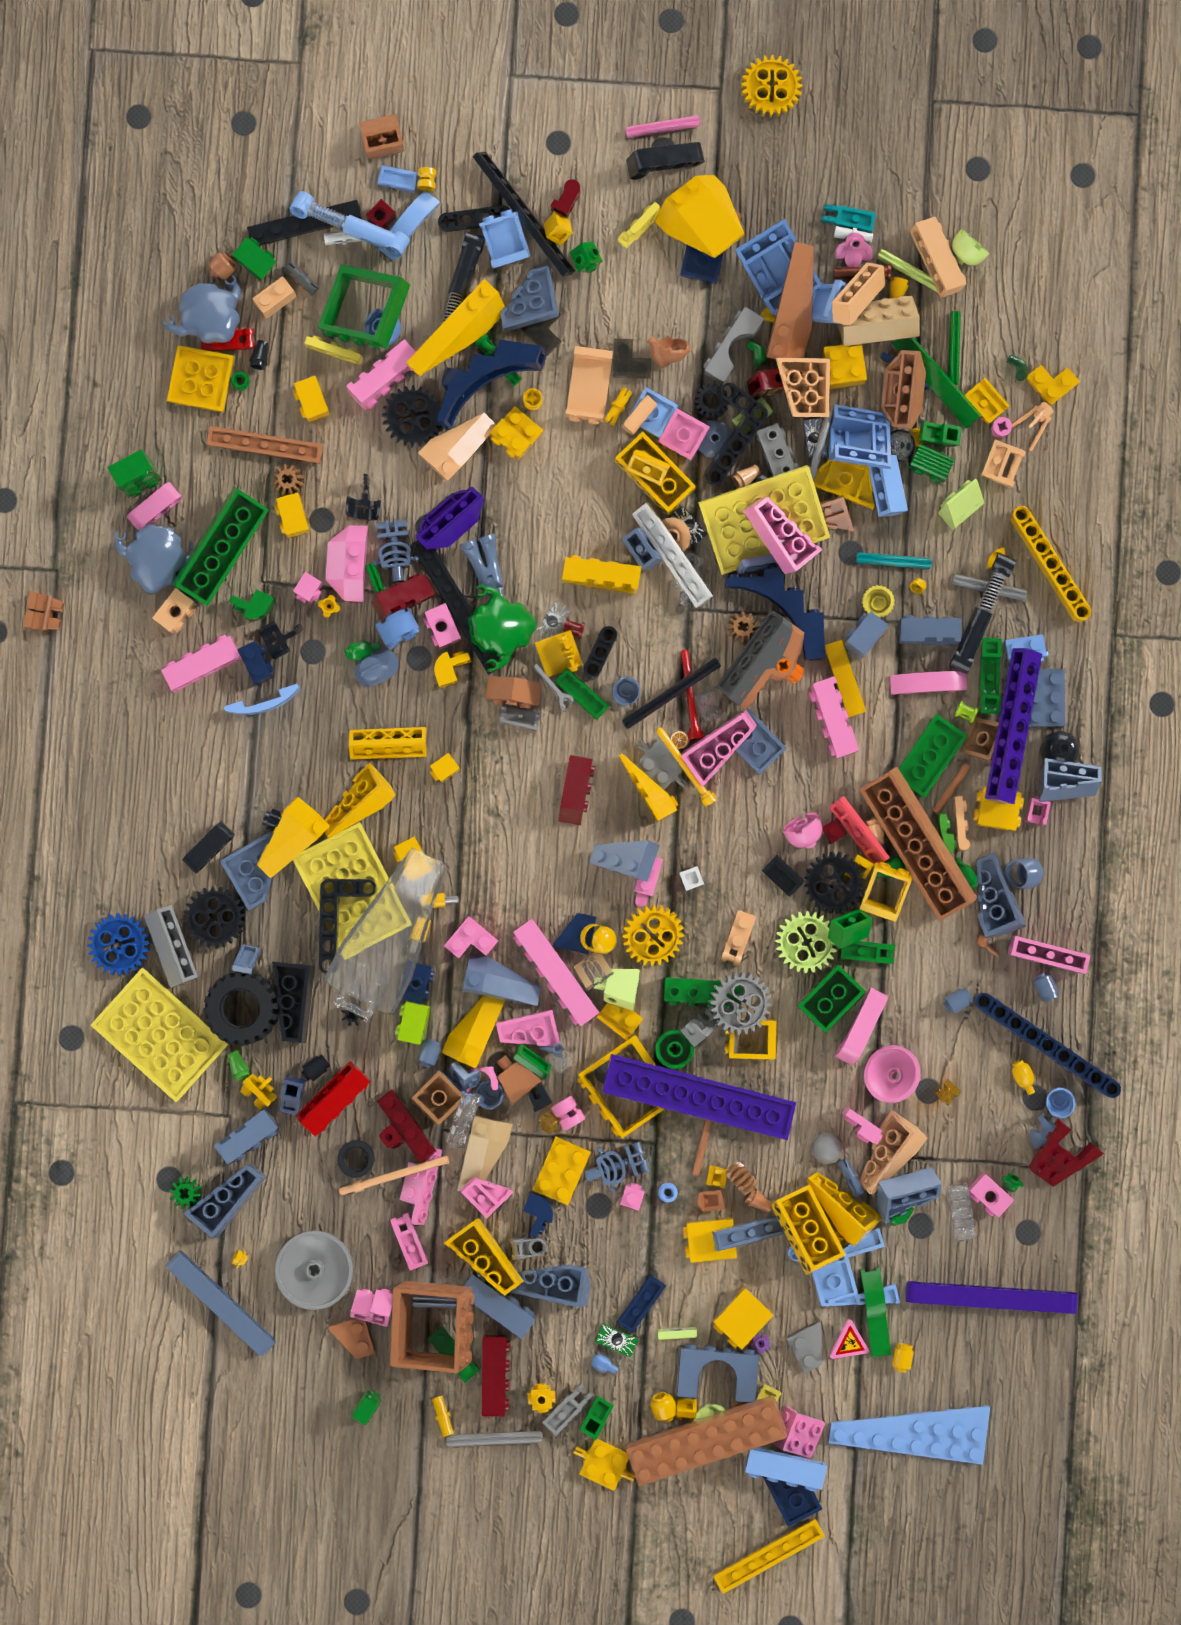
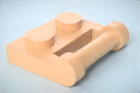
M994 440L981 476L1008 488H1013L1015 483L1013 480L1021 459L1025 457L1026 452ZM1011 453L1014 455V459L1005 478L1002 477V473Z

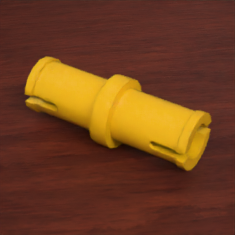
M625 387L621 388L616 400L612 401V407L604 418L606 423L610 421L609 425L615 426L621 412L625 411V405L632 395L630 390L626 392L627 388Z
M443 1395L431 1398L436 1413L435 1420H438L442 1437L453 1434L454 1431L449 1419L450 1412H447Z

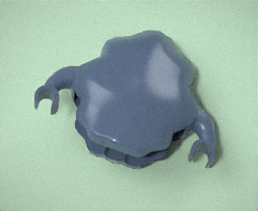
M231 276L232 283H228L225 280L227 288L232 290L231 293L227 290L218 289L215 284L201 282L189 288L188 291L181 295V302L178 307L181 312V325L176 326L173 317L169 316L170 323L167 324L164 320L162 321L165 329L179 336H197L203 343H225L230 341L234 337L235 329L240 322V316L235 310L237 302L241 297V290L235 276Z
M146 525L135 532L134 540L128 543L127 546L122 543V540L126 538L125 531H123L122 538L117 537V530L113 533L117 552L131 564L130 577L139 583L142 589L149 594L157 593L164 587L171 586L176 578V572L183 567L190 554L186 555L180 547L181 538L169 527ZM193 541L189 543V549L191 550V553L194 550L192 548Z

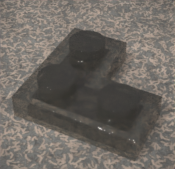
M559 317L521 328L536 345L543 347L547 355L561 343V340L549 330Z
M614 338L613 378L651 379V358H632L633 339Z

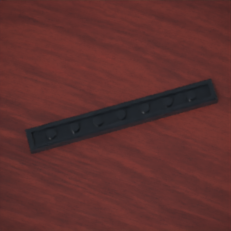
M476 152L472 156L513 212L518 213L519 220L562 277L572 275L575 269L557 245L546 238L545 229L487 152Z
M418 540L410 544L486 672L490 668L493 669V665L486 662L490 659L498 662L500 657L495 656L490 651L482 652L471 642L468 620L473 615V611L435 549H426ZM496 669L493 672H487V674L490 675L499 669Z

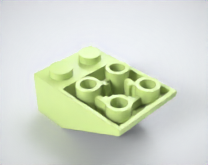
M974 479L972 482L967 480L956 493L950 494L940 505L941 510L938 514L952 530L984 504L977 479Z

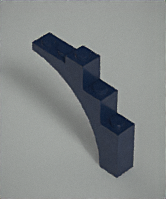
M500 339L498 346L495 347L494 357L473 353L472 360L468 363V371L447 367L446 373L442 377V386L447 392L443 396V404L438 412L437 421L444 429L451 430L456 416L475 392L489 382L514 372L542 371L547 353L540 345Z
M778 565L767 566V569L763 570L762 577H760V574H748V577L732 574L729 575V578L725 579V588L742 589L770 600L785 613L793 625L804 632L802 645L804 661L825 659L823 612H819L818 609H811L804 613L803 590H798V587L787 588V591H784L783 571L781 568H778Z

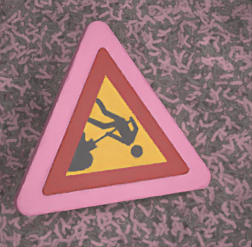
M848 1319L829 1355L830 1358L836 1359L867 1354L869 1352L852 1320Z

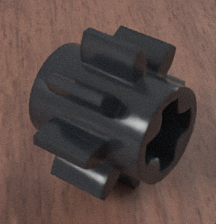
M272 809L271 812L266 811L262 825L266 826L265 830L274 831L282 818L281 811Z
M358 1003L352 1008L350 1004H347L348 1009L341 1010L342 1013H345V1017L341 1020L349 1021L348 1026L352 1022H355V1025L358 1026V1020L365 1019L361 1016V1012L364 1009L359 1010L357 1008ZM351 1009L353 1012L357 1011L358 1013L355 1016V1020L348 1017Z

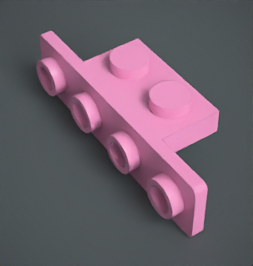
M435 1148L437 1152L425 1162L440 1158L442 1150ZM414 1162L408 1163V1167L417 1165V1163ZM438 1167L405 1176L400 1200L415 1204L411 1224H425L434 1183L437 1179Z

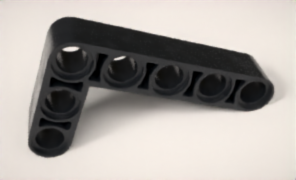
M733 383L720 384L717 394L723 401L744 416L704 472V480L710 485H719L725 479L768 416V411L762 404ZM725 386L731 388V394L728 397L723 393ZM741 397L746 399V406L743 408L738 404ZM757 408L762 412L759 419L754 417V411ZM745 424H748L751 428L750 433L747 435L743 433V426ZM734 440H738L740 444L737 450L732 449V442ZM723 456H727L729 459L726 466H722L720 462ZM713 471L718 475L717 480L714 482L709 478L710 473Z
M326 879L321 883L319 920V969L321 972L331 974L338 968L339 897H373L378 890L377 884L369 879ZM329 882H332L335 886L332 893L325 891V885ZM347 883L354 885L352 893L347 894L344 891V886ZM366 883L373 885V891L370 894H366L363 890ZM327 902L334 904V910L330 913L326 912L324 908ZM327 921H331L334 924V929L331 932H327L324 929ZM327 940L332 941L334 944L331 951L324 949V943ZM326 960L333 962V968L330 971L325 970L323 966Z

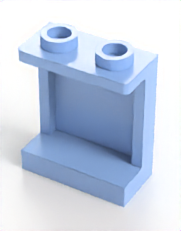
M511 209L501 212V217L494 219L492 215L483 218V222L479 223L491 256L492 268L531 257L518 213H512Z
M835 280L834 284H822L821 287L813 291L812 322L836 323L833 322L832 301L845 288L846 283L842 280Z

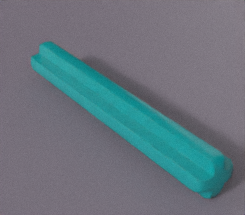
M858 552L856 555V562L862 564L930 569L932 565L930 558Z

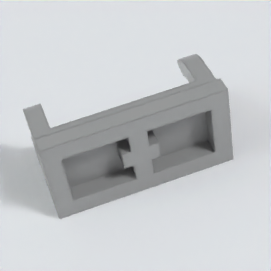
M504 704L499 722L537 731L541 713Z
M708 1009L705 1013L709 1016V1020H706L701 1013H698L680 1030L694 1047L719 1026L716 1024L717 1019L711 1017L713 1012Z

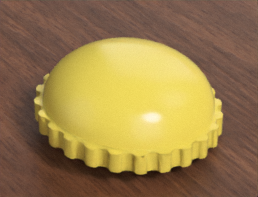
M882 585L872 586V588L866 590L862 598L865 612L869 614L872 611L879 618L888 616L895 606L894 595H892L890 589Z

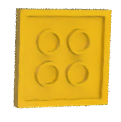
M178 345L167 402L224 413L235 357L233 355Z

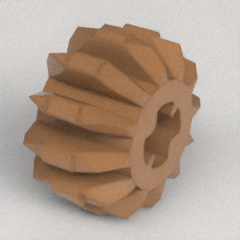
M284 464V470L282 471L280 468H277L276 470L279 475H272L276 479L272 482L273 486H277L276 492L282 491V496H286L287 492L291 495L294 490L300 493L298 486L304 487V483L300 481L305 479L304 475H299L301 470L299 468L295 470L293 464H291L289 469ZM285 478H291L292 482L289 484L285 481Z
M741 611L740 618L737 613H734V619L729 618L728 622L732 625H728L726 629L733 630L728 636L732 637L735 635L734 642L741 638L740 642L744 644L745 638L749 641L755 633L753 630H757L759 626L753 625L757 622V619L750 620L751 613L746 618L745 612ZM739 624L747 626L745 629L746 632H744L743 630H738V628L740 627Z
M739 1161L732 1164L726 1170V1175L742 1194L747 1195L758 1185L757 1180Z

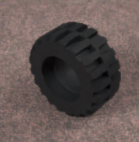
M233 972L219 978L209 988V993L205 996L204 1000L205 1008H203V1012L206 1014L205 1021L207 1025L209 1024L210 1031L216 1034L220 1040L232 1045H247L262 1040L272 1031V1028L278 1021V1014H280L275 988L269 984L270 982L266 978L264 979L256 973ZM247 990L253 993L259 1001V1015L248 1026H236L225 1016V1001L234 991Z

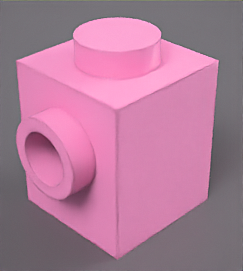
M305 572L293 590L296 594L295 598L304 604L306 601L312 603L313 600L317 601L321 595L320 589L323 583Z
M632 1182L630 1185L626 1184L620 1205L639 1211L645 1193L641 1189L642 1186Z

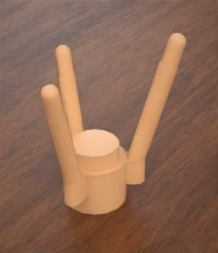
M1042 402L1039 406L1036 405L1031 411L1012 424L1013 428L1032 414H1034L1035 419L1029 424V428H1032L1038 421L1043 422L1029 451H1032L1046 425L1051 420L1050 416L1054 412L1051 406L1045 402Z

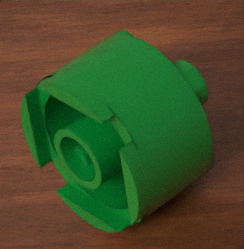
M671 1029L663 1032L658 1037L655 1044V1053L658 1060L664 1066L671 1069H679L691 1061L694 1055V1046L680 1030ZM672 1044L680 1047V1050H677V1054L669 1051V1048L673 1046Z

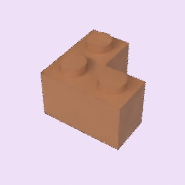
M488 676L485 699L492 700V704L504 705V702H506V705L517 706V704H520V708L531 709V706H539L542 683L517 677Z

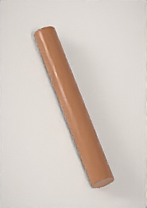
M965 763L933 808L932 811L939 814L971 768Z
M705 1119L692 1170L694 1175L699 1176L713 1122Z

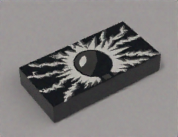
M683 505L668 517L678 518L688 526L692 547L707 536L706 531Z

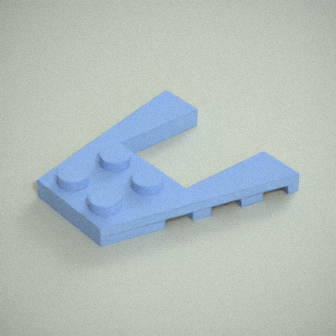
M879 1227L873 1229L857 1245L848 1244L843 1247L846 1255L841 1259L811 1273L821 1306L866 1304L864 1292L858 1294L848 1257L885 1247ZM893 1283L883 1286L885 1303L899 1304L900 1299L896 1285Z

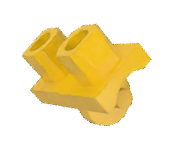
M252 1073L242 1082L244 1085L240 1092L247 1097L254 1093L258 1097L254 1101V1105L259 1110L265 1106L268 1107L277 1098L272 1092L274 1088L269 1084L272 1081L271 1077L265 1080L261 1075L257 1078Z

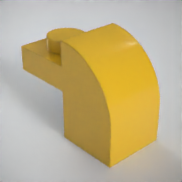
M464 651L453 654V658L449 657L448 652L439 656L435 663L434 672L440 688L458 683L453 668L471 662L468 652L465 654Z

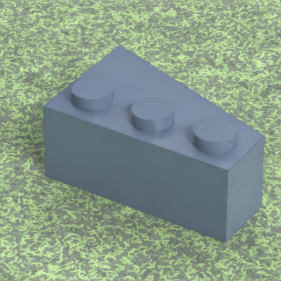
M906 615L899 620L898 643L956 646L961 642L962 618H935L932 616L916 618V616Z
M1044 758L1039 771V802L1096 796L1102 782V767Z
M264 1109L222 1141L215 1144L214 1147L227 1165L234 1160L238 1163L246 1157V1151L249 1149L254 1151L262 1145L260 1141L265 1137L269 1140L275 1136L279 1125L268 1110Z
M932 1167L884 1179L878 1182L876 1209L886 1224L890 1222L889 1218L899 1213L902 1216L907 1213V1209L915 1205L920 1207L940 1197L942 1184Z

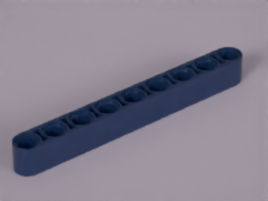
M977 993L973 997V1005L978 1010L1102 1095L1110 1098L1120 1095L1121 1086L1117 1081L987 993ZM981 996H985L987 999V1004L983 1007L978 1003ZM997 1007H1001L1003 1010V1014L999 1018L994 1014ZM1013 1018H1017L1019 1021V1025L1015 1029L1010 1025ZM1029 1029H1033L1035 1032L1033 1039H1028L1026 1036ZM1045 1040H1049L1051 1043V1047L1048 1050H1044L1042 1047ZM1064 1050L1067 1057L1064 1061H1060L1058 1055ZM1080 1061L1083 1068L1080 1072H1076L1074 1066ZM1096 1072L1099 1079L1096 1083H1092L1090 1077ZM1112 1083L1115 1090L1113 1093L1108 1094L1106 1088Z

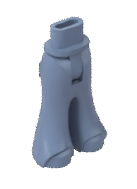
M495 533L479 538L487 567L483 563L476 539L460 544L461 549L474 568L479 584L497 589L502 597H504L502 592L504 589L502 575L496 553Z

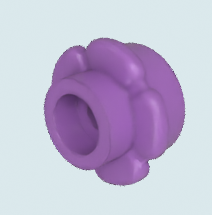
M756 1334L752 1338L751 1347L757 1353H764L765 1350L769 1349V1338L765 1334Z

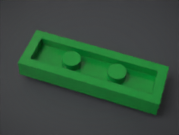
M443 1325L427 1338L440 1354L455 1355V1339ZM472 1360L467 1367L457 1374L466 1383L480 1371V1368Z

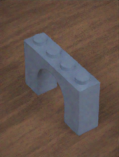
M686 1343L685 1346H680L677 1396L697 1398L698 1377L701 1369L711 1361L721 1360L730 1364L735 1370V1401H755L758 1353H755L754 1349L744 1348L743 1351H735L733 1347H724L721 1350L716 1349V1346L704 1345V1348H697L696 1344Z

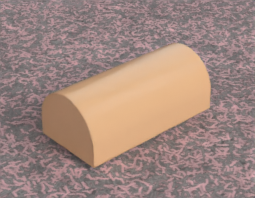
M648 395L645 396L621 425L622 428L631 435H634L656 408L657 403Z

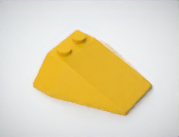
M715 175L693 177L665 199L655 219V223L667 235L713 258H716L745 236L727 189Z

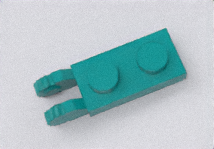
M824 204L823 210L837 213V217L821 216L823 223L835 224V226L849 229L857 228L858 231L872 233L876 213L841 205Z

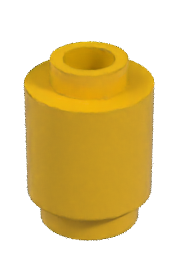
M897 1343L892 1360V1366L895 1367V1371L906 1373L907 1370H911L914 1354L912 1345Z

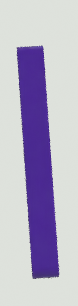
M917 1281L906 1282L905 1301L909 1303L1077 1314L1078 1293Z

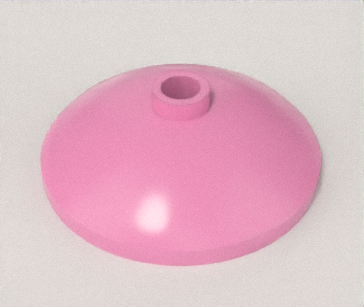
M896 1045L885 1046L877 1050L866 1064L864 1071L866 1087L876 1099L882 1102H901L911 1096L916 1090L921 1075L920 1065L914 1054L906 1048ZM899 1074V1078L895 1080V1075Z

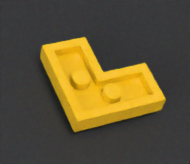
M1042 365L1026 377L1027 381L1049 406H1052L1080 382L1069 368H1066L1053 379Z

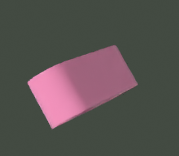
M168 482L133 509L127 518L137 530H140L146 525H152L182 499V496Z

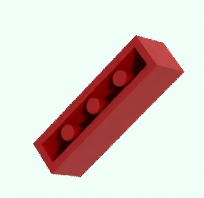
M349 1061L295 1116L300 1124L316 1137L327 1128V1125L333 1119L340 1115L346 1106L354 1101V1098L360 1092L367 1088L371 1081L364 1072L353 1062Z

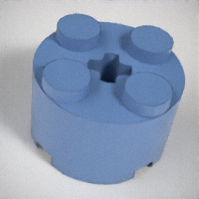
M409 608L399 610L386 617L385 623L382 624L380 621L375 625L385 646H388L389 649L397 647L403 639L406 641L413 639L420 632V628Z

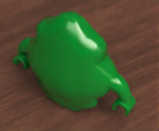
M478 585L475 589H481L482 594H477L476 597L481 598L488 594L491 599L485 605H480L475 609L473 615L468 620L469 633L471 635V642L482 652L490 651L495 656L500 657L498 662L494 659L486 662L493 665V669L490 668L487 672H493L496 669L505 667L509 663L511 655L516 648H524L529 644L530 637L536 630L537 622L520 602L510 603L502 597L497 589Z

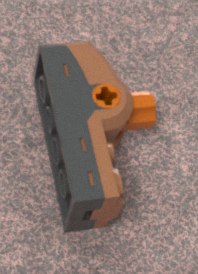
M774 611L768 613L715 688L746 710L756 699L757 693L765 687L768 678L773 680L786 679L794 685L795 682L800 681L804 668L797 664L803 645L804 632Z

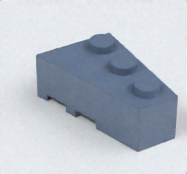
M649 840L598 844L594 846L589 863L602 869L648 882L660 845Z

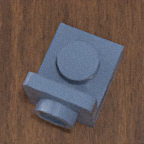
M456 1061L451 1064L450 1076L462 1091H465L469 1088H474L479 1083L480 1072L475 1070L468 1073L467 1069Z

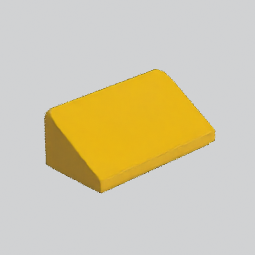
M636 449L626 470L661 486L670 465Z

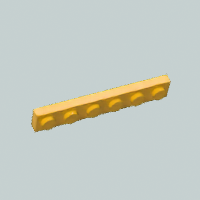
M813 1518L715 1573L713 1577L724 1594L824 1538L825 1535L817 1520Z

